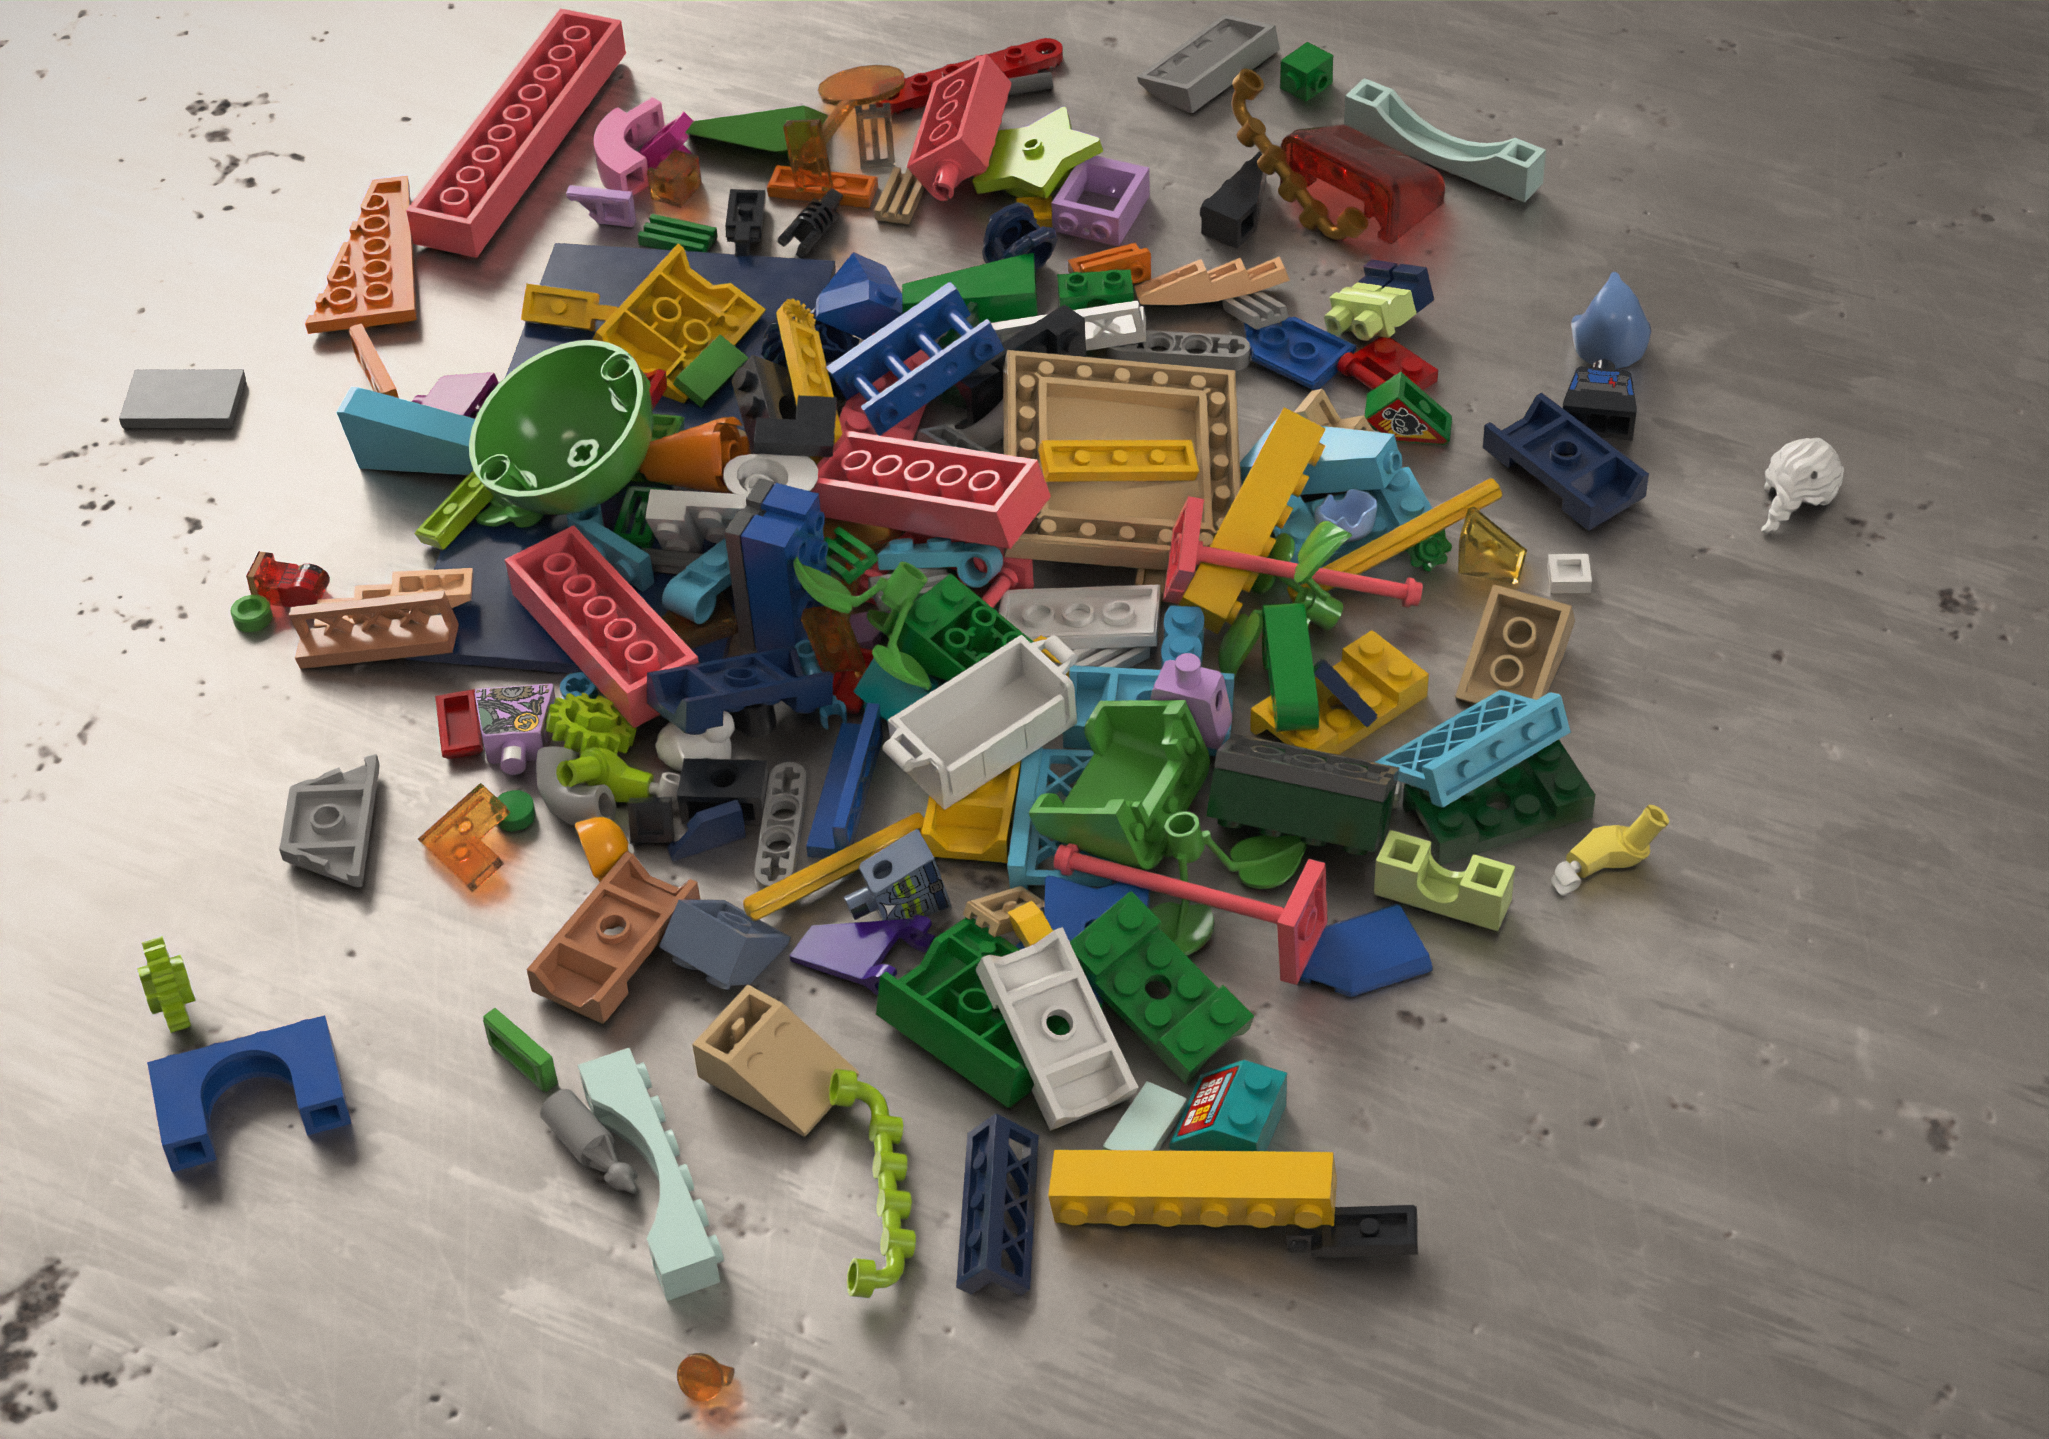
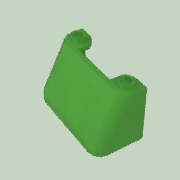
M1186 700L1099 701L1086 721L1084 728L1085 737L1094 752L1084 771L1063 803L1058 795L1044 793L1037 798L1028 814L1036 830L1043 836L1067 845L1069 843L1076 844L1080 850L1114 863L1140 870H1148L1155 865L1167 845L1166 820L1177 812L1187 811L1208 775L1210 766L1208 749Z

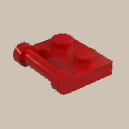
M1379 337L1354 354L1351 352L1345 353L1337 365V370L1346 377L1353 376L1372 390L1399 372H1402L1422 390L1438 381L1437 368L1391 337Z

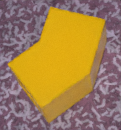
M1033 901L1008 912L1015 935L1021 940L1025 948L1036 944L1053 931L1043 912Z

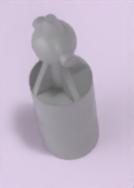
M562 1089L552 1094L541 1107V1119L582 1165L606 1172L604 1179L614 1189L626 1190L632 1194L635 1193L637 1188L634 1180L637 1179L638 1174L629 1164L618 1163L614 1151L615 1139L573 1091Z

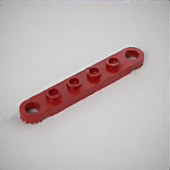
M1042 38L1021 45L1010 46L1004 50L987 55L1009 79L1036 74L1040 69H1050V66L1053 68L1056 65L1059 66L1060 62L1063 61V46L1055 39ZM971 59L956 64H948L942 68L925 73H917L911 77L877 87L873 92L875 110L880 114L884 112V115L888 113L894 115V112L899 114L900 111L903 112L907 108L917 109L926 106L933 83L970 63Z

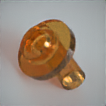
M705 1353L688 1354L678 1366L677 1381L680 1389L686 1396L695 1401L704 1402L713 1399L724 1386L728 1387L731 1384L735 1369L718 1363L712 1356Z

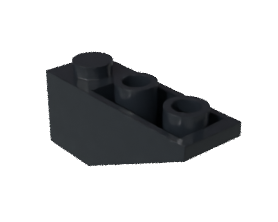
M1260 151L1251 160L1246 161L1241 169L1230 179H1227L1221 188L1210 198L1204 200L1199 213L1201 217V234L1237 249L1257 230L1266 185V173L1262 172L1257 165V160L1262 155Z

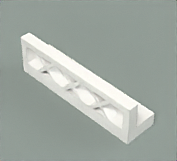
M1138 301L1073 310L1085 318L1086 351L1146 342V315L1144 307H1139ZM1047 315L991 324L1002 343Z

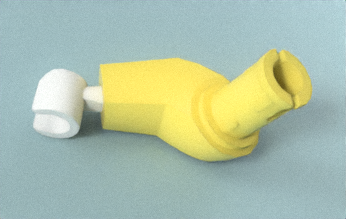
M1648 805L1630 827L1611 825L1594 828L1567 854L1566 861L1557 865L1555 875L1551 878L1552 884L1561 896H1565L1580 886L1582 881L1579 877L1586 878L1603 868H1627L1640 863L1650 854L1649 844L1669 824L1667 814L1655 805Z

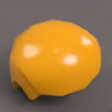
M594 817L576 822L575 828L592 874L601 882L626 851L628 852L629 843L621 827L614 821L606 817Z

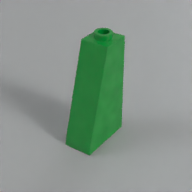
M1034 253L1023 254L902 284V314L948 282H951L959 291L966 306L970 302L978 303L979 324L986 319L991 323L1038 316Z

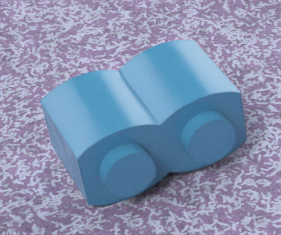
M1170 606L1164 616L1161 669L1165 661H1175L1179 655L1185 653L1198 656L1202 667L1204 659V615L1201 608L1194 606Z

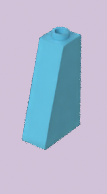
M350 387L336 411L359 469L469 475L473 471L469 458V440L475 421L474 418L360 387Z
M1276 421L1271 424L1240 462L1242 484ZM1322 426L1326 430L1319 442L1326 447L1315 467L1307 464L1303 474L1309 476V479L1300 495L1347 492L1350 489L1359 491L1385 489L1403 466L1402 455L1398 450L1394 434Z

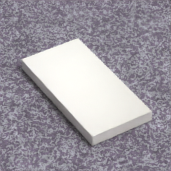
M1161 585L1007 590L1001 598L999 614L1032 641L1040 635L1046 638L1056 635L1070 649L1157 646L1162 599Z

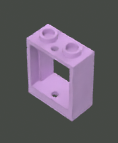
M1094 156L1075 166L1052 202V227L1058 233L1119 247L1150 196L1149 167L1100 156ZM1084 190L1120 198L1114 211L1076 203Z

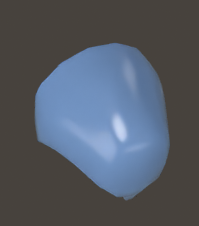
M1611 272L1607 283L1594 297L1584 314L1575 315L1571 321L1576 352L1580 358L1591 365L1598 360L1606 359L1614 363L1615 369L1629 367L1642 358L1651 336L1650 323L1645 317L1638 298L1630 287L1621 280L1617 272Z

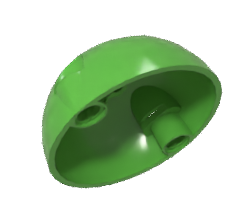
M597 340L574 341L560 344L533 356L511 371L495 387L476 416L469 440V458L476 476L499 504L503 506L514 505L534 513L569 515L583 512L607 501L630 482L641 467L648 452L654 423L649 391L651 387L650 381L627 351L609 342Z

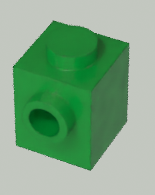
M1306 42L1280 61V89L1307 102L1333 83L1334 55Z

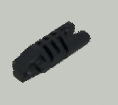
M831 188L821 199L814 197L778 237L777 242L785 247L795 237L801 242L797 248L796 255L803 259L839 218L840 214L836 210L840 205L839 201L842 200L843 194Z

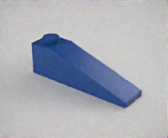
M855 252L850 255L816 299V320L863 340H866L873 333H876L902 315V293L887 267Z

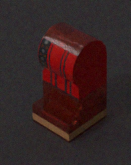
M258 551L246 575L251 595H261L269 601L270 605L282 607L317 604V600L322 599L330 583L328 573L318 565L304 563L299 566L294 563L275 561L273 553Z

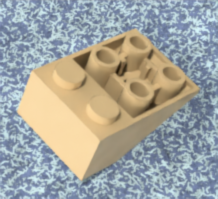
M748 984L692 1044L697 1075L700 1079L804 1137L833 1106L829 1100V1087L834 1070L855 1071L857 1078L859 1077V1071L787 1006Z

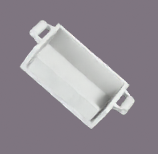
M1020 635L888 719L890 739L884 743L883 751L945 810L1077 724L1074 684L1066 676V673L1077 662L1078 655L1056 635L1030 643L1023 635ZM1041 650H1048L1062 665L1058 667Z

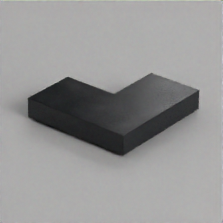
M798 395L796 420L756 418L754 453L833 457L837 397Z

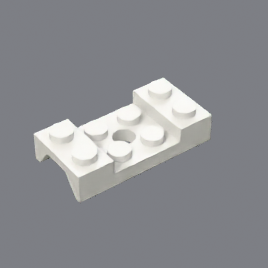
M650 489L645 519L663 550L702 553L704 539L713 543H719L725 538L724 531L738 510H744L746 498L749 494Z
M1063 927L1052 931L1036 944L1003 957L987 955L981 958L976 972L993 1008L1000 1009L1035 1084L1032 1092L1050 1131L1133 1097L1139 1087ZM1053 1015L1065 1018L1070 1026L1069 1033L1065 1035L1052 1033L1047 1027L1046 1019Z

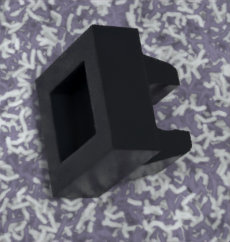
M672 797L629 799L630 844L666 843L674 840Z

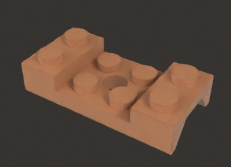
M626 851L526 969L531 991L604 1024L629 994L627 981L662 940L678 900H701L698 882L690 879L681 887H675L650 876L634 854ZM618 926L624 928L617 935L604 934V931L607 929H614Z

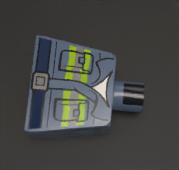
M918 829L908 833L861 862L859 870L866 886L843 897L854 921L876 910L883 921L906 919L914 915L928 916L952 906L935 858Z

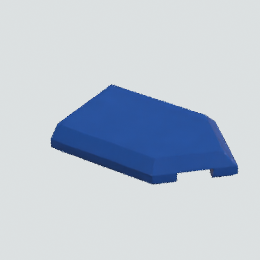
M1288 317L1280 323L1257 330L1244 323L1246 338L1250 343L1252 361L1312 390L1320 389L1338 372V362L1345 353L1351 352L1354 354L1356 351V345L1297 317Z
M1394 904L1325 926L1300 980L1311 983L1314 980L1335 987V992L1353 997L1431 972L1433 966L1429 953L1399 904Z

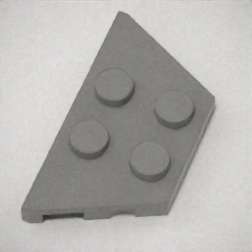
M377 754L364 757L365 765L342 773V770L338 767L323 773V775L316 779H307L289 787L279 847L283 861L354 887L363 886L380 768Z

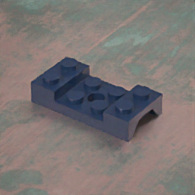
M1543 393L1536 395L1522 419L1505 429L1500 430L1491 422L1484 425L1483 449L1508 468L1518 463L1563 498L1562 510L1588 531L1646 497L1649 473ZM1558 454L1563 455V456H1569V455H1573V456H1572V457H1562V456H1559Z
M793 646L647 673V704L684 733L690 735L703 734L707 729L723 726V711L738 712L743 710L744 706L759 703L775 705L782 701L795 712L811 713L817 707L832 705L833 673L827 671L804 676L797 649Z

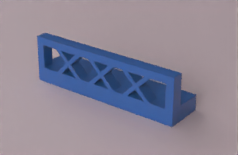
M867 703L862 724L841 723L806 844L807 857L824 859L854 844L883 740L880 704Z

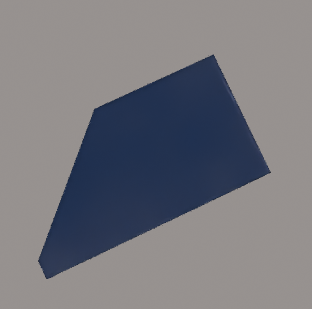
M1320 659L1313 666L1315 676L1367 728L1377 719V713L1325 659Z
M738 800L697 812L687 824L689 828L679 841H672L667 847V851L672 862L746 838L743 813Z

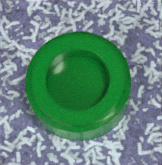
M511 790L504 792L492 804L494 821L503 830H522L528 827L535 819L536 811L533 799L524 791Z

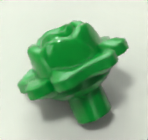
M1444 529L1405 551L1410 555V563L1413 567L1422 565V568L1429 572L1436 565L1447 562L1448 557L1445 553L1451 551L1452 544L1447 540Z

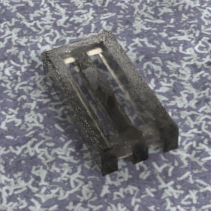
M883 103V108H876V104H870L869 109L863 110L862 105L855 106L861 170L895 166L890 103ZM883 117L887 158L885 159L880 158L877 118ZM863 119H870L873 160H867Z

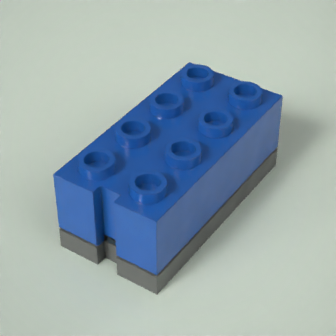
M759 478L746 498V507L743 511L738 510L724 531L740 647L753 651L757 649V652L789 646L795 647L802 640H813L816 642L818 631L823 622H826V619L831 618L833 614V609L818 602L804 589L798 580L793 565L794 559L797 556L802 564L831 576L830 570H827L826 562L828 544L824 541L823 535L825 515L824 512H821L818 493L780 483L774 484L772 481Z

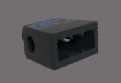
M1606 359L1596 361L1593 367L1581 366L1576 368L1563 401V409L1601 438L1633 441L1637 406L1632 374L1626 370H1615L1614 363Z

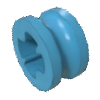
M583 672L567 675L560 683L562 699H565L568 693L575 697L586 693L591 699H596L598 696L596 686Z

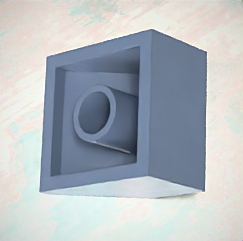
M679 899L659 947L674 955L672 961L677 965L690 970L699 969L707 974L706 980L712 985L723 989H730L732 985H750L788 946L791 937L761 920L752 921L745 911L726 900Z

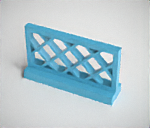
M1499 690L1375 761V763L1399 767L1398 781L1429 791L1432 804L1443 808L1571 733L1562 696L1549 692L1535 700Z
M1040 747L1022 759L1007 865L1010 889L1022 886L1028 890L1029 885H1045V878L1048 875L1085 886L1106 887L1113 885V880L1074 870L1071 876L1062 875L1061 871L1056 869L1037 870L1039 863L1051 855L1055 857L1058 847L1061 844H1067L1056 840L1051 842L1046 836L1039 834L1028 814L1041 794H1057L1062 792L1067 797L1072 790L1069 785L1078 780L1094 755L1093 750L1043 749V747ZM1051 764H1069L1074 768L1061 778L1050 770ZM1081 851V852H1080V854H1084V855H1088V856H1092V857L1095 856V855L1090 854V853L1085 852V851Z

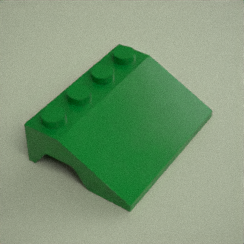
M965 917L934 938L921 964L900 979L895 978L887 971L880 975L876 1015L1003 1105L1010 1108L1030 1093L1035 1084L1000 1009L993 1008L976 972V968L984 956L995 955L1003 957L1020 949L1001 936L994 937L989 934L988 927L981 928L975 924L976 919ZM1053 1015L1046 1019L1047 1027L1052 1033L1056 1035L1069 1033L1070 1026L1065 1018Z

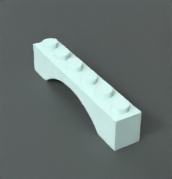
M1365 78L1345 96L1344 130L1522 202H1526L1543 184L1546 150L1517 138L1503 142L1479 143L1453 137L1420 118L1403 102L1393 89Z
M626 1048L579 1064L578 1069L583 1092L593 1115L608 1131L618 1135L632 1145L649 1163L659 1181L660 1199L655 1221L648 1234L647 1242L652 1266L666 1301L720 1283L717 1264L723 1262L724 1257L719 1241L715 1234L708 1237L704 1227L709 1225L704 1205L701 1199L693 1201L689 1192L694 1190L691 1174L686 1164L680 1166L677 1164L675 1157L680 1155L679 1147L672 1129L664 1131L661 1123L666 1121L664 1110L657 1095L650 1097L647 1089L652 1088V1084L644 1062L636 1064L630 1048Z

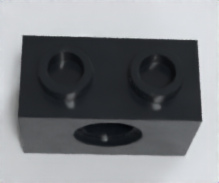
M684 758L677 792L681 824H688L697 812L738 800L743 813L744 825L761 826L769 778L767 760Z

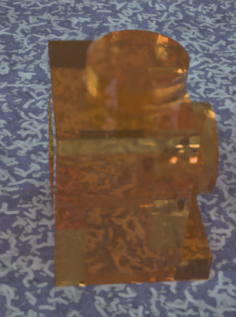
M674 149L664 161L660 162L657 169L650 167L647 170L651 199L681 208L702 185L699 157Z

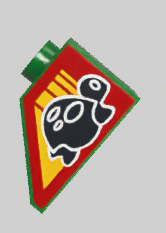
M1399 372L1367 393L1364 416L1373 430L1380 433L1394 434L1396 442L1445 445L1450 442L1452 415L1402 372Z

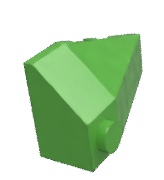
M802 105L694 121L685 133L689 136L785 155L788 157V160H804L809 158L808 153L820 152L828 124V115Z

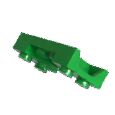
M1130 891L1074 937L1070 944L1090 986L1186 1085L1214 1053L1233 1037L1244 1035L1250 1029L1254 1015L1224 985L1218 988L1160 929L1162 921ZM1152 981L1162 982L1168 987L1169 995L1163 999H1154L1146 993L1145 986Z

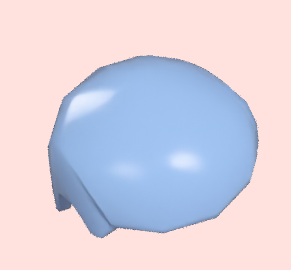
M1356 489L1348 490L1341 500H1334L1332 495L1329 494L1322 504L1315 508V524L1317 526L1323 521H1330L1352 534V537L1345 542L1359 541L1372 531L1377 512V500L1370 494Z

